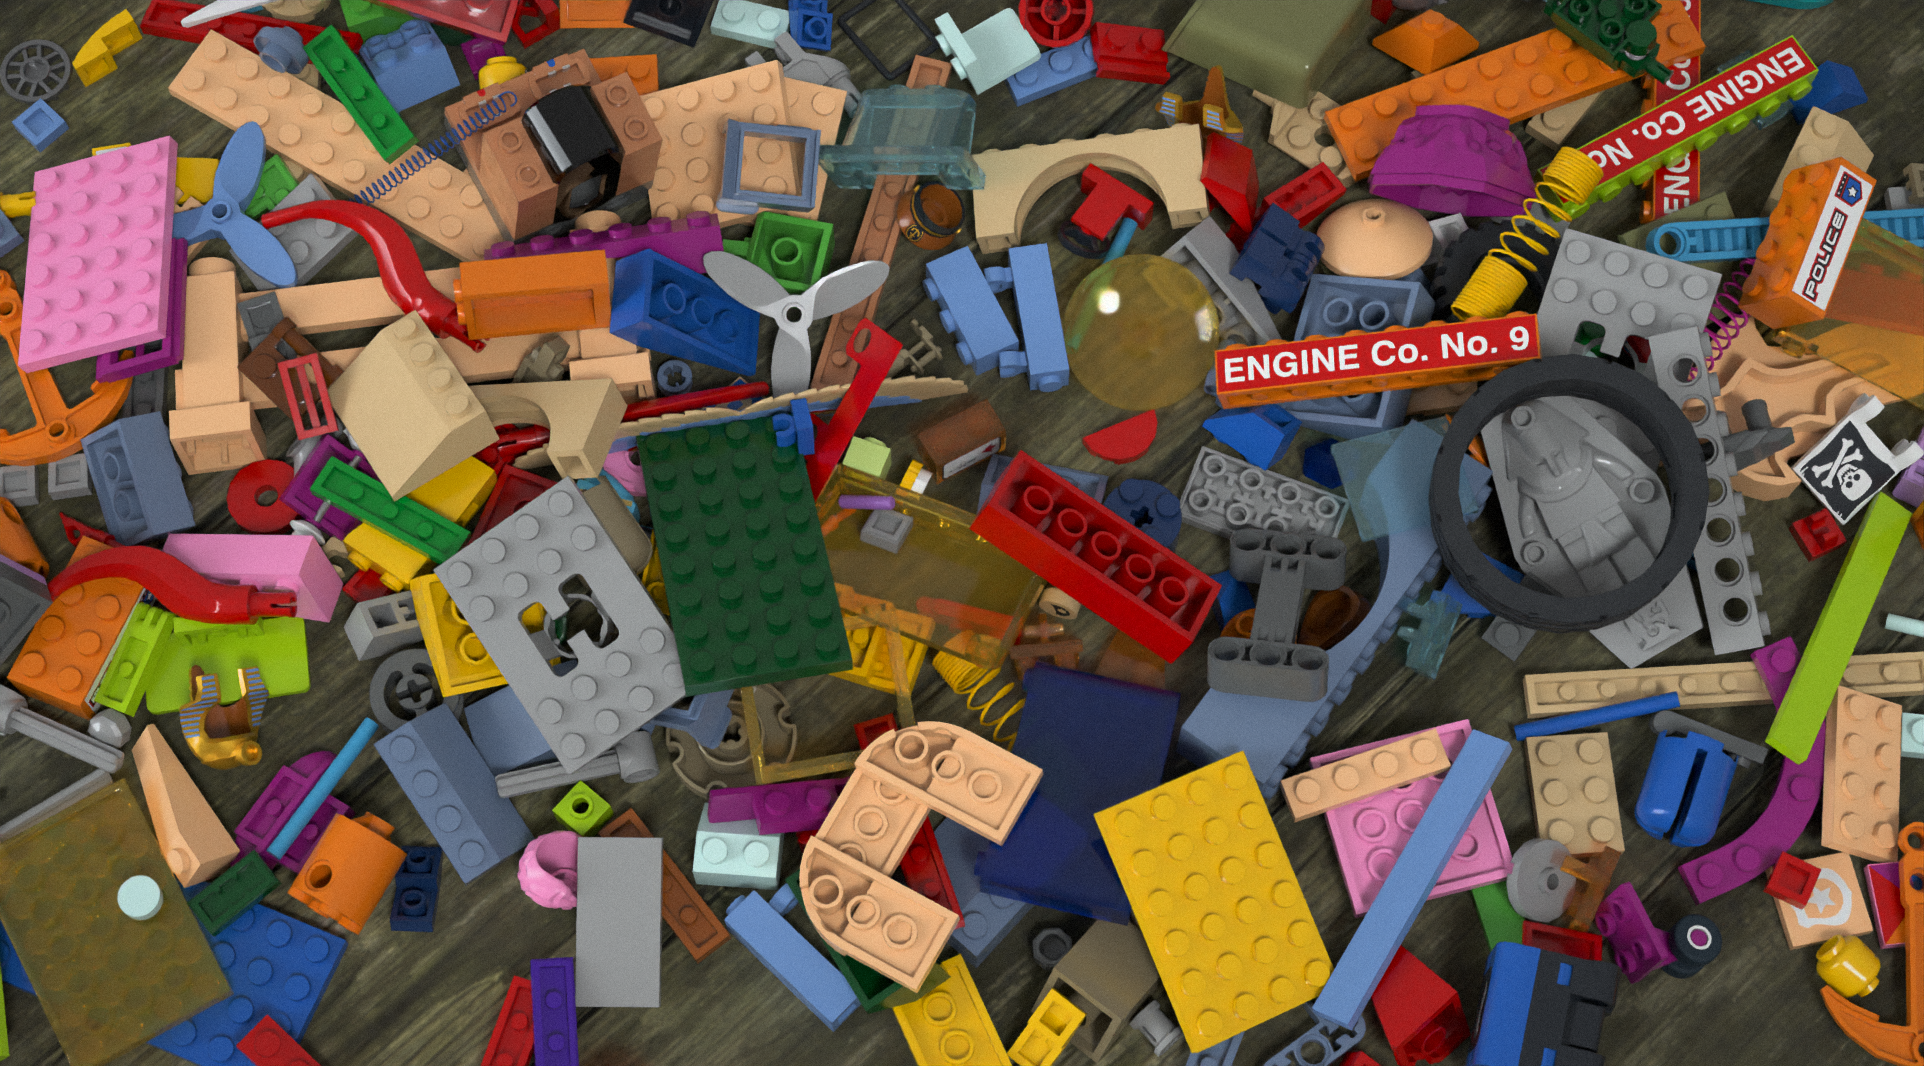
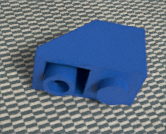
M1267 404L1231 409L1222 408L1206 419L1202 427L1211 432L1219 442L1231 446L1242 454L1250 464L1259 466L1266 471L1284 457L1302 421L1277 404Z

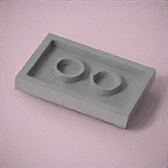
M311 173L270 212L306 202L336 199L321 179ZM313 218L267 229L280 242L297 269L298 281L295 287L304 286L359 234L342 224ZM232 248L229 250L259 291L283 289L257 276L238 258Z

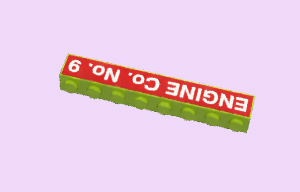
M1791 35L1577 148V150L1593 159L1604 173L1599 184L1590 193L1584 205H1577L1565 199L1548 185H1539L1538 191L1545 201L1568 213L1572 220L1583 215L1590 208V205L1601 200L1605 203L1612 200L1622 191V188L1629 184L1640 185L1644 183L1659 168L1666 166V168L1674 167L1686 157L1687 153L1695 149L1699 152L1704 151L1712 146L1719 136L1727 132L1733 135L1745 128L1751 119L1759 115L1762 118L1771 115L1781 106V103L1789 99L1797 101L1803 98L1812 90L1811 84L1819 69L1794 36ZM1549 164L1537 170L1533 179L1534 185L1544 181L1542 175L1547 170ZM1542 204L1555 223L1563 220Z

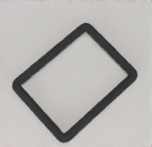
M863 0L838 18V25L884 78L894 80L912 68L915 56L891 73L846 23L850 18L877 1ZM894 0L933 43L917 55L928 57L938 50L940 45L935 38L936 35L904 0Z

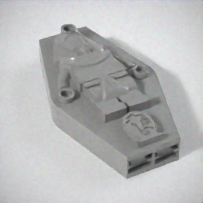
M1571 396L1541 397L1517 404L1494 417L1481 430L1513 554L1525 574L1529 571L1560 592L1564 598L1589 597L1622 587L1641 576L1652 565L1663 547L1670 524L1671 504L1667 489L1659 475ZM1687 563L1658 597L1629 618L1600 629H1590L1589 632L1630 669L1704 627Z

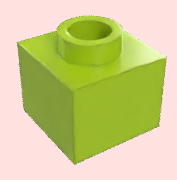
M581 780L552 810L556 820L569 831L575 832L582 837H594L614 816L611 806ZM583 802L589 805L585 813L578 814L575 812Z

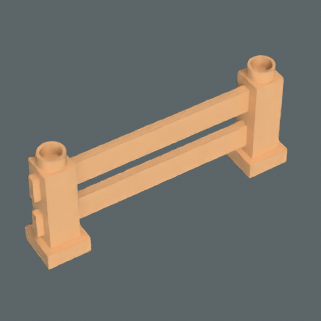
M590 211L576 219L575 229L570 230V233L580 229H590L593 232L606 231L610 226L621 223V219L617 214L610 211ZM207 257L198 259L190 264L186 284L184 360H182V369L175 370L176 410L169 411L170 440L188 475L241 469L252 462L267 459L266 436L254 410L277 406L237 368L249 355V338L237 303L275 291L284 318L289 317L297 325L295 329L301 335L387 325L401 319L406 314L390 299L384 289L381 277L244 293L236 276V266L231 261L224 258ZM625 257L606 258L611 310L616 261ZM460 267L424 271L431 285L455 302L453 279H461ZM610 327L490 338L489 341L482 339L481 341L487 345L480 353L474 352L470 347L452 336L446 339L435 338L466 383L514 378L526 355L532 353L536 347L540 346L542 348L545 342L549 343L555 340L557 336H560L570 345L566 358L560 365L565 371H570L571 380L612 378L626 404L657 399L650 362L652 361L651 350L634 345L609 333ZM365 347L320 353L332 365L338 364L345 371ZM304 364L308 380L315 385L316 379L312 367L309 364Z

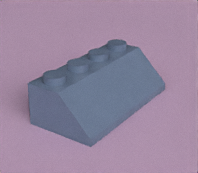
M446 703L410 720L374 743L377 752L465 886L528 846V843L535 839L509 798L502 799L499 797L494 775Z

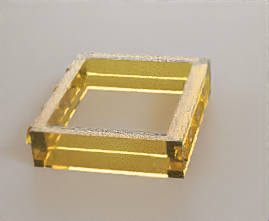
M885 603L861 607L862 615L846 617L845 610H841L846 631L884 626L901 729L916 726L896 609L886 611ZM752 686L740 688L756 785L856 768L854 763L865 749L766 766Z

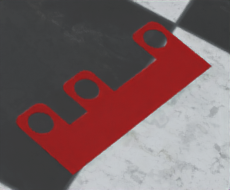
M867 318L862 319L858 323L846 345V354L859 363L861 367L829 425L815 414H810L812 424L817 426L818 432L814 441L815 454L804 455V458L808 461L806 468L815 502L903 347V344ZM867 328L871 332L869 345L864 351L858 353L854 350V340L862 329Z

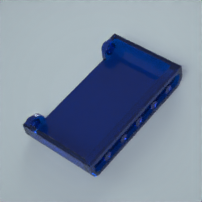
M1036 661L1034 668L1027 667L1025 671L1022 691L1028 693L1012 754L1043 769V776L1003 846L989 840L987 851L979 850L974 868V875L981 877L979 892L1128 926L1132 907L1093 814L1161 785L1181 693Z

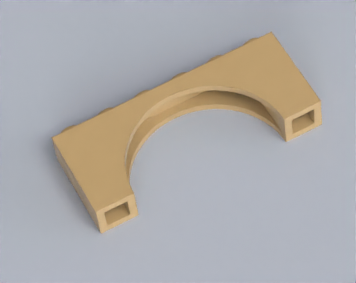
M1178 123L1171 128L1152 130L1142 128L1129 134L1113 135L1106 133L1092 139H1063L1055 144L1041 146L1026 144L1019 149L1004 151L989 149L981 154L971 155L976 239L982 254L1008 251V248L1020 247L1021 232L1025 219L1038 198L1059 181L1084 172L1090 163L1101 170H1112L1129 174L1149 185L1164 202L1168 210L1172 229L1197 226L1210 215L1208 189L1200 181L1204 161V145L1199 124Z
M612 378L469 386L486 410L494 427L510 423H531L550 429V441L546 452L562 479L567 476L572 477V479L599 477L627 409V404Z

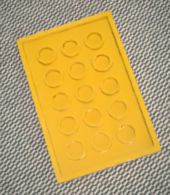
M1244 751L1236 752L1093 814L1191 1053H1199L1320 995L1334 968Z

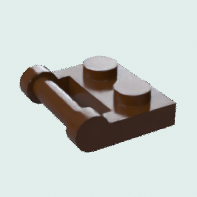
M285 317L237 368L293 421L277 364L287 361V359L276 348L285 341L301 357L318 353L328 389L343 374L344 370L338 364L332 365L295 329L297 325L289 317ZM293 367L289 368V372L303 418L308 413L297 369ZM309 381L316 405L321 400L317 383L313 385Z

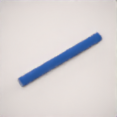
M1677 691L1514 725L1518 742L1525 740L1526 737L1546 736L1678 708L1680 703Z

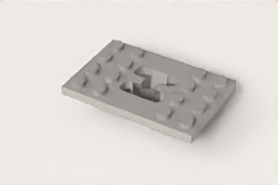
M1566 228L1537 314L1542 357L1568 354L1586 356L1587 352L1597 344H1602L1600 352L1619 357L1623 346L1628 349L1635 363V371L1643 374L1658 386L1652 354L1650 353L1647 363L1639 362L1637 354L1626 343V339L1630 336H1637L1649 340L1648 336L1696 325H1699L1700 333H1703L1722 274ZM1583 322L1595 323L1605 328L1604 337L1593 339L1585 346L1575 342L1579 326ZM1688 358L1678 360L1674 366L1675 375L1680 380L1687 381L1694 361ZM1572 397L1657 473L1661 461L1659 454L1638 426L1618 411L1596 401Z
M565 477L433 569L568 775H573L686 697L673 628L572 477ZM580 574L592 589L591 596L586 594L566 595L563 594L562 587L567 581ZM580 599L592 602L598 608L597 612L603 618L600 641H591L586 632L582 630L567 641L573 650L569 652L560 644V640L555 634V622L552 620L565 616L570 610L567 603ZM539 602L547 611L544 618V630L531 634L522 621V614ZM615 624L619 630V636L610 643L613 635H610V632L614 633ZM561 656L578 659V665L564 676H559L549 660Z

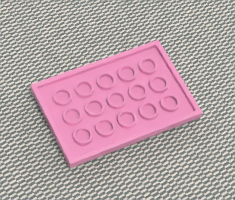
M170 135L35 172L33 191H36V197H34L36 205L31 209L18 366L26 373L166 338L178 143Z

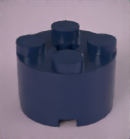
M1133 478L1123 481L1120 486L1109 494L1104 502V506L1133 526L1139 523L1143 524L1141 528H1138L1139 530L1174 553L1178 545L1182 523L1179 499L1167 488L1153 481Z

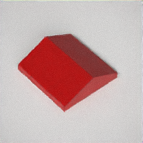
M1213 132L1207 138L1200 181L1247 234L1253 230L1259 191V180L1253 150Z

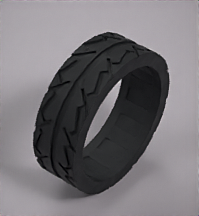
M1568 354L1532 359L1503 370L1479 387L1452 418L1437 452L1432 468L1428 504L1433 537L1443 562L1468 595L1492 614L1514 624L1522 625L1528 629L1562 634L1590 631V629L1596 630L1627 619L1658 597L1682 570L1693 554L1705 525L1710 491L1704 453L1693 426L1665 391L1643 374L1612 361L1611 363L1602 358ZM1571 396L1593 400L1621 413L1638 426L1654 445L1667 472L1671 492V515L1663 547L1652 565L1641 576L1618 589L1589 597L1564 598L1538 593L1513 582L1491 565L1476 546L1463 519L1459 497L1460 466L1464 454L1474 437L1494 417L1517 404L1541 397Z

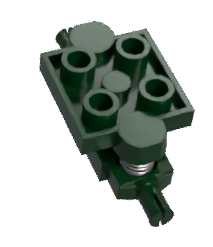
M1547 0L1544 13L1550 16L1551 20L1556 23V28L1614 71L1621 68L1633 78L1647 72L1663 85L1669 81L1674 71L1656 60L1660 44L1656 42L1657 31L1651 22L1660 14L1662 5L1657 1Z

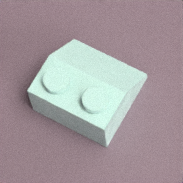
M705 802L697 829L692 871L696 884L779 890L785 833L759 835L755 819L709 823L707 816L709 803Z

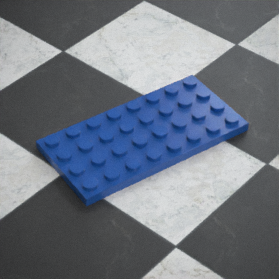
M59 820L47 825L42 830L0 909V963L3 983L198 1066H255L236 1048V1045L267 1014L300 1044L349 944L342 938L258 903L214 937L187 904L189 900L210 885V883L204 881L184 888L169 866ZM138 875L153 879L163 892V904L160 910L153 917L146 920H135L127 916L119 907L117 900L121 885L129 878Z

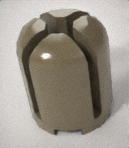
M605 475L599 476L597 478L600 482L599 485L588 490H581V492L638 575L647 567L653 555L652 543ZM580 574L576 575L583 586L592 592L584 577Z

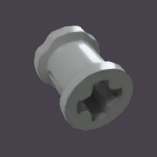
M1154 1000L1129 1025L1134 1030L1138 1029L1155 1047L1154 1053L1159 1057L1171 1048L1184 1033L1181 1026L1176 1027L1159 1009L1160 1004Z

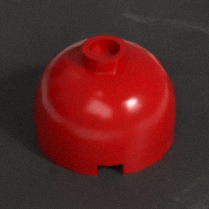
M1020 0L1018 7L1020 23L1024 30L1026 29L1032 39L1040 45L1055 49L1069 47L1083 39L1092 26L1095 14L1093 0Z

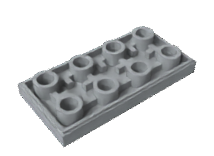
M1202 446L1181 497L1180 508L1182 522L1229 540L1235 531L1244 528L1337 538L1351 500L1273 471H1264L1259 466H1254L1243 460Z
M578 837L576 1007H661L663 838Z

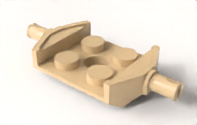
M1253 91V97L1271 107L1270 113L1273 114L1268 139L1270 144L1309 169L1324 162L1345 188L1356 183L1336 142L1326 147L1319 145L1315 140V137L1319 134L1332 136L1324 120L1325 112L1341 105L1318 91L1307 107L1298 109L1261 92Z

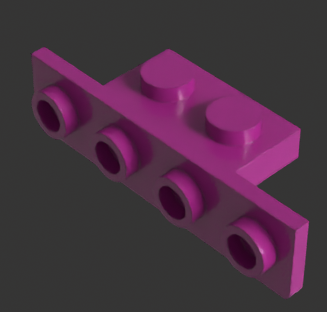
M851 776L836 779L807 780L803 782L710 790L708 820L709 823L755 819L759 835L819 830Z

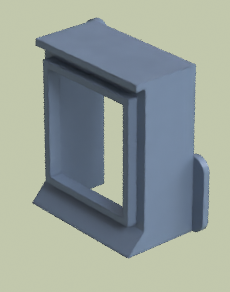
M728 119L725 122L722 133L726 134L722 185L716 201V207L719 211L753 215L758 211L759 207L806 213L815 208L821 130L789 125L773 126L746 123ZM744 136L805 143L801 196L740 190Z
M734 689L695 695L688 711L670 707L642 726L640 730L647 731L651 735L655 725L686 731L702 746L715 749L720 745L733 715L727 705Z

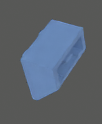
M407 21L398 30L386 35H376L369 38L359 50L367 70L398 112L460 85L446 48L428 21Z

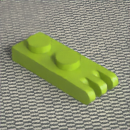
M144 602L137 604L94 702L129 716H135L174 628L173 618H176L174 613L164 612L162 609L151 607V605Z

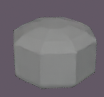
M109 708L99 712L90 719L88 733L91 738L118 749L129 741L132 727L124 714Z

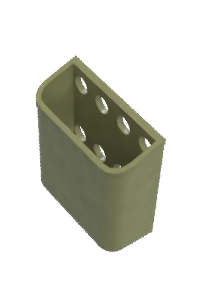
M1196 0L1161 50L1172 53L1208 70L1213 66L1221 65L1224 77L1290 106L1302 109L1309 105L1368 23L1371 15L1372 0Z

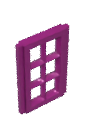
M172 238L166 338L162 339V350L145 354V343L136 345V357L119 362V350L97 355L96 380L99 383L106 381L109 383L179 364L180 360H184L188 241L185 238Z

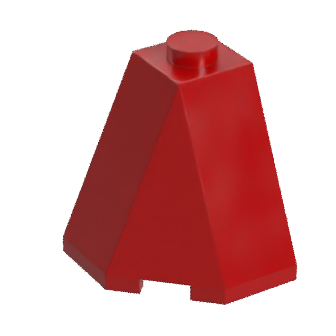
M1400 945L1373 992L1371 1001L1399 1066H1415L1417 1060L1423 1059L1429 1064L1442 1062L1471 1035L1458 992Z

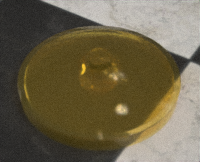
M1127 255L1110 260L1093 270L1084 278L1072 294L1063 321V336L1068 363L1079 382L1102 402L1128 411L1144 412L1153 409L1159 410L1174 405L1189 396L1199 387L1206 378L1208 371L1211 370L1215 361V350H1218L1219 320L1214 302L1208 290L1187 268L1170 259L1156 255Z

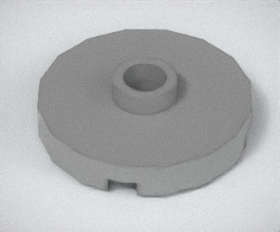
M1534 838L1523 843L1514 853L1510 862L1515 864L1512 874L1507 873L1506 886L1508 898L1515 912L1520 916L1532 921L1550 922L1559 918L1569 907L1575 893L1577 878L1575 863L1568 848L1559 841Z

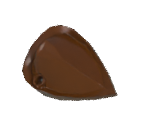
M1343 585L1335 590H1320L1314 596L1307 609L1298 644L1316 646L1324 650L1341 642L1366 618L1372 609L1370 602L1360 592Z

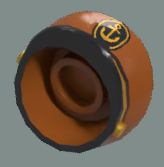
M930 181L922 186L918 184L902 196L898 205L897 218L901 231L914 245L926 250H939L948 246L954 240L956 234L962 230L961 226L965 221V207L961 197L948 184Z

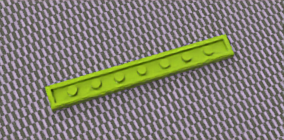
M1881 491L1870 501L1765 740L1767 744L1798 765L1808 758L1913 514Z

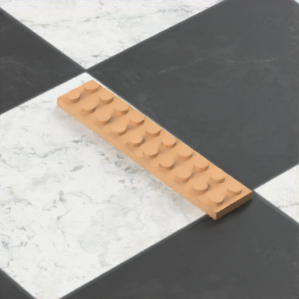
M212 29L168 87L172 96L234 131H237L245 123L256 122L264 133L267 150L280 155L286 161L298 165L307 173L318 176L321 181L355 199V194H357L364 205L368 203L362 197L360 190L365 192L369 201H373V197L367 192L366 186L372 190L375 197H379V194L371 185L372 182L377 185L382 194L384 189L378 184L377 179L383 182L387 190L390 189V185L385 182L383 175L388 177L391 185H396V182L390 177L389 171L395 175L398 182H401V177L395 172L394 167L400 170L402 177L407 178V174L400 167V163L404 164L409 174L413 173V170L407 165L406 159L411 162L415 170L419 169L418 165L412 160L411 155L416 157L419 165L424 166V162L417 155V151L423 155L426 162H430V158L424 153L423 149L414 145L393 163L388 164L342 103L286 71L280 73L271 69L258 55ZM438 157L436 160H432L431 164H426L425 168L420 167L419 172L414 171V175H409L407 180L403 179L401 184L397 183V187H392L391 191H386L385 195H380V199H375L374 203H369V207L381 211L394 219L400 226L463 262L484 260V249H491V245L504 241L471 176Z

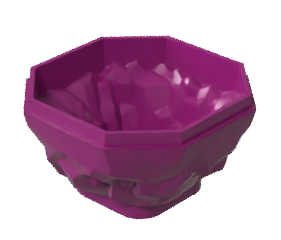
M1467 105L1417 106L1415 116L1403 120L1398 126L1394 139L1381 152L1367 180V183L1370 184L1369 193L1403 203L1415 209L1452 215L1461 213L1465 217H1513L1516 215H1527L1523 207L1524 200L1528 198L1537 199L1535 185L1527 166V158L1522 144L1515 134L1509 131L1510 120L1481 108ZM1527 202L1526 206L1529 211L1534 202Z

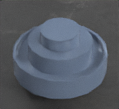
M262 27L254 38L253 42L260 52L261 60L277 72L284 73L286 71L292 74H299L309 61L307 53L303 49L302 36L290 27Z

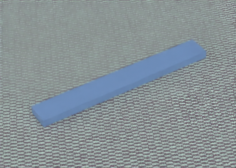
M1475 729L1472 730L1313 1005L1312 1010L1316 1015L1352 1031L1510 755L1512 747L1509 742Z

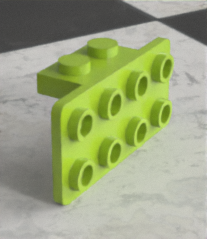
M182 617L173 618L174 633H171L147 686L146 703L147 709L154 715L179 712L181 705L190 702L189 669L194 665L200 666L204 671V675L217 673L221 691L219 706L236 703L242 698L237 670L258 666L260 678L269 691L268 698L306 693L311 687L306 623L304 619L298 617H278L263 620L262 617H259L255 625L208 624Z

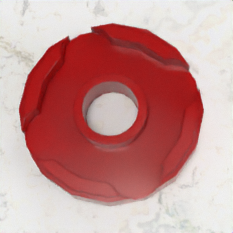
M265 459L252 462L236 474L229 485L226 498L229 513L242 530L251 535H282L292 529L290 525L291 520H301L302 516L279 500L294 478V468L283 461ZM266 491L278 493L276 502L271 506L264 507L258 505V498L262 493Z

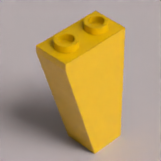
M470 456L405 496L465 528L492 493L497 477L495 470L475 457ZM362 523L350 532L343 540L349 554L347 559L365 572L371 568L382 575L380 581L396 593H400L402 589L410 591L409 580L430 574L438 564L365 523Z

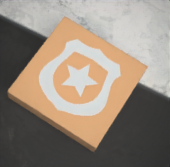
M1841 852L1803 860L1822 870L1808 903L1802 910L1773 896L1789 950L1823 944L1838 934L1843 937L1848 935L1861 936L1870 934L1873 931L1848 853ZM1774 866L1769 867L1765 871L1768 879Z

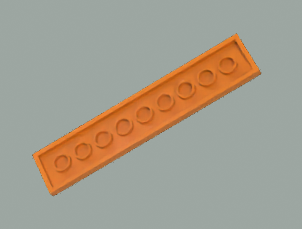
M1655 0L1662 5L1660 14L1651 22L1657 31L1656 42L1660 44L1656 60L1669 67L1703 54L1706 46L1680 0ZM1553 28L1325 112L1324 120L1356 182L1370 176L1381 152L1394 139L1398 126L1403 120L1415 116L1417 106L1455 104L1473 106L1510 120L1511 125L1636 78H1633L1621 68L1614 71L1560 30ZM1645 72L1644 74H1642V75H1640V76H1638V77H1636V78H1639V77H1641V76L1647 75V74H1649V73Z

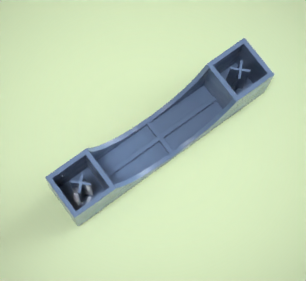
M1412 418L1367 478L1358 509L1369 525L1378 552L1380 567L1378 597L1374 606L1360 625L1344 640L1326 651L1329 655L1328 690L1326 695L1314 702H1303L1223 693L1210 688L1182 725L1176 752L1201 768L1236 752L1244 751L1262 797L1270 801L1280 789V781L1288 770L1286 768L1287 765L1292 769L1296 767L1307 750L1305 747L1311 739L1310 734L1317 737L1330 719L1328 715L1334 707L1333 703L1338 706L1343 703L1353 687L1351 684L1357 674L1363 675L1376 656L1374 653L1380 642L1385 644L1398 626L1397 621L1403 611L1408 613L1420 596L1419 591L1425 581L1430 583L1443 564L1441 563L1443 559L1433 537L1428 504L1433 463L1443 438ZM1465 453L1460 466L1459 497L1463 519L1467 526L1470 521L1474 523L1487 504L1485 501L1493 488L1488 486L1493 471Z

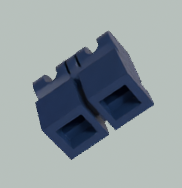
M1274 203L1270 205L1255 223L1229 274L1240 281L1248 277L1261 285L1258 293L1261 295L1260 297L1266 309L1271 313L1278 314L1283 309L1290 314L1298 304L1325 250V246L1319 236L1299 228L1300 221Z

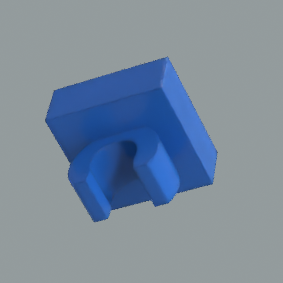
M806 398L790 400L791 415L781 413L772 417L774 431H779L776 432L777 446L788 447L796 442L799 454H815L813 425Z

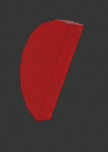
M1152 409L1082 438V444L1094 457L1098 456L1103 460L1113 461L1114 464L1120 465L1134 462L1147 454L1155 440L1158 424L1155 410Z

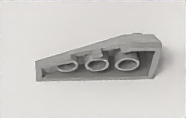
M1210 215L1141 272L1166 303L1176 310L1182 307L1196 318L1195 324L1204 331L1210 328L1224 340H1234L1238 344H1245L1247 346L1265 345L1267 341L1281 339L1253 281L1248 277L1240 281L1229 274L1239 254L1234 244Z

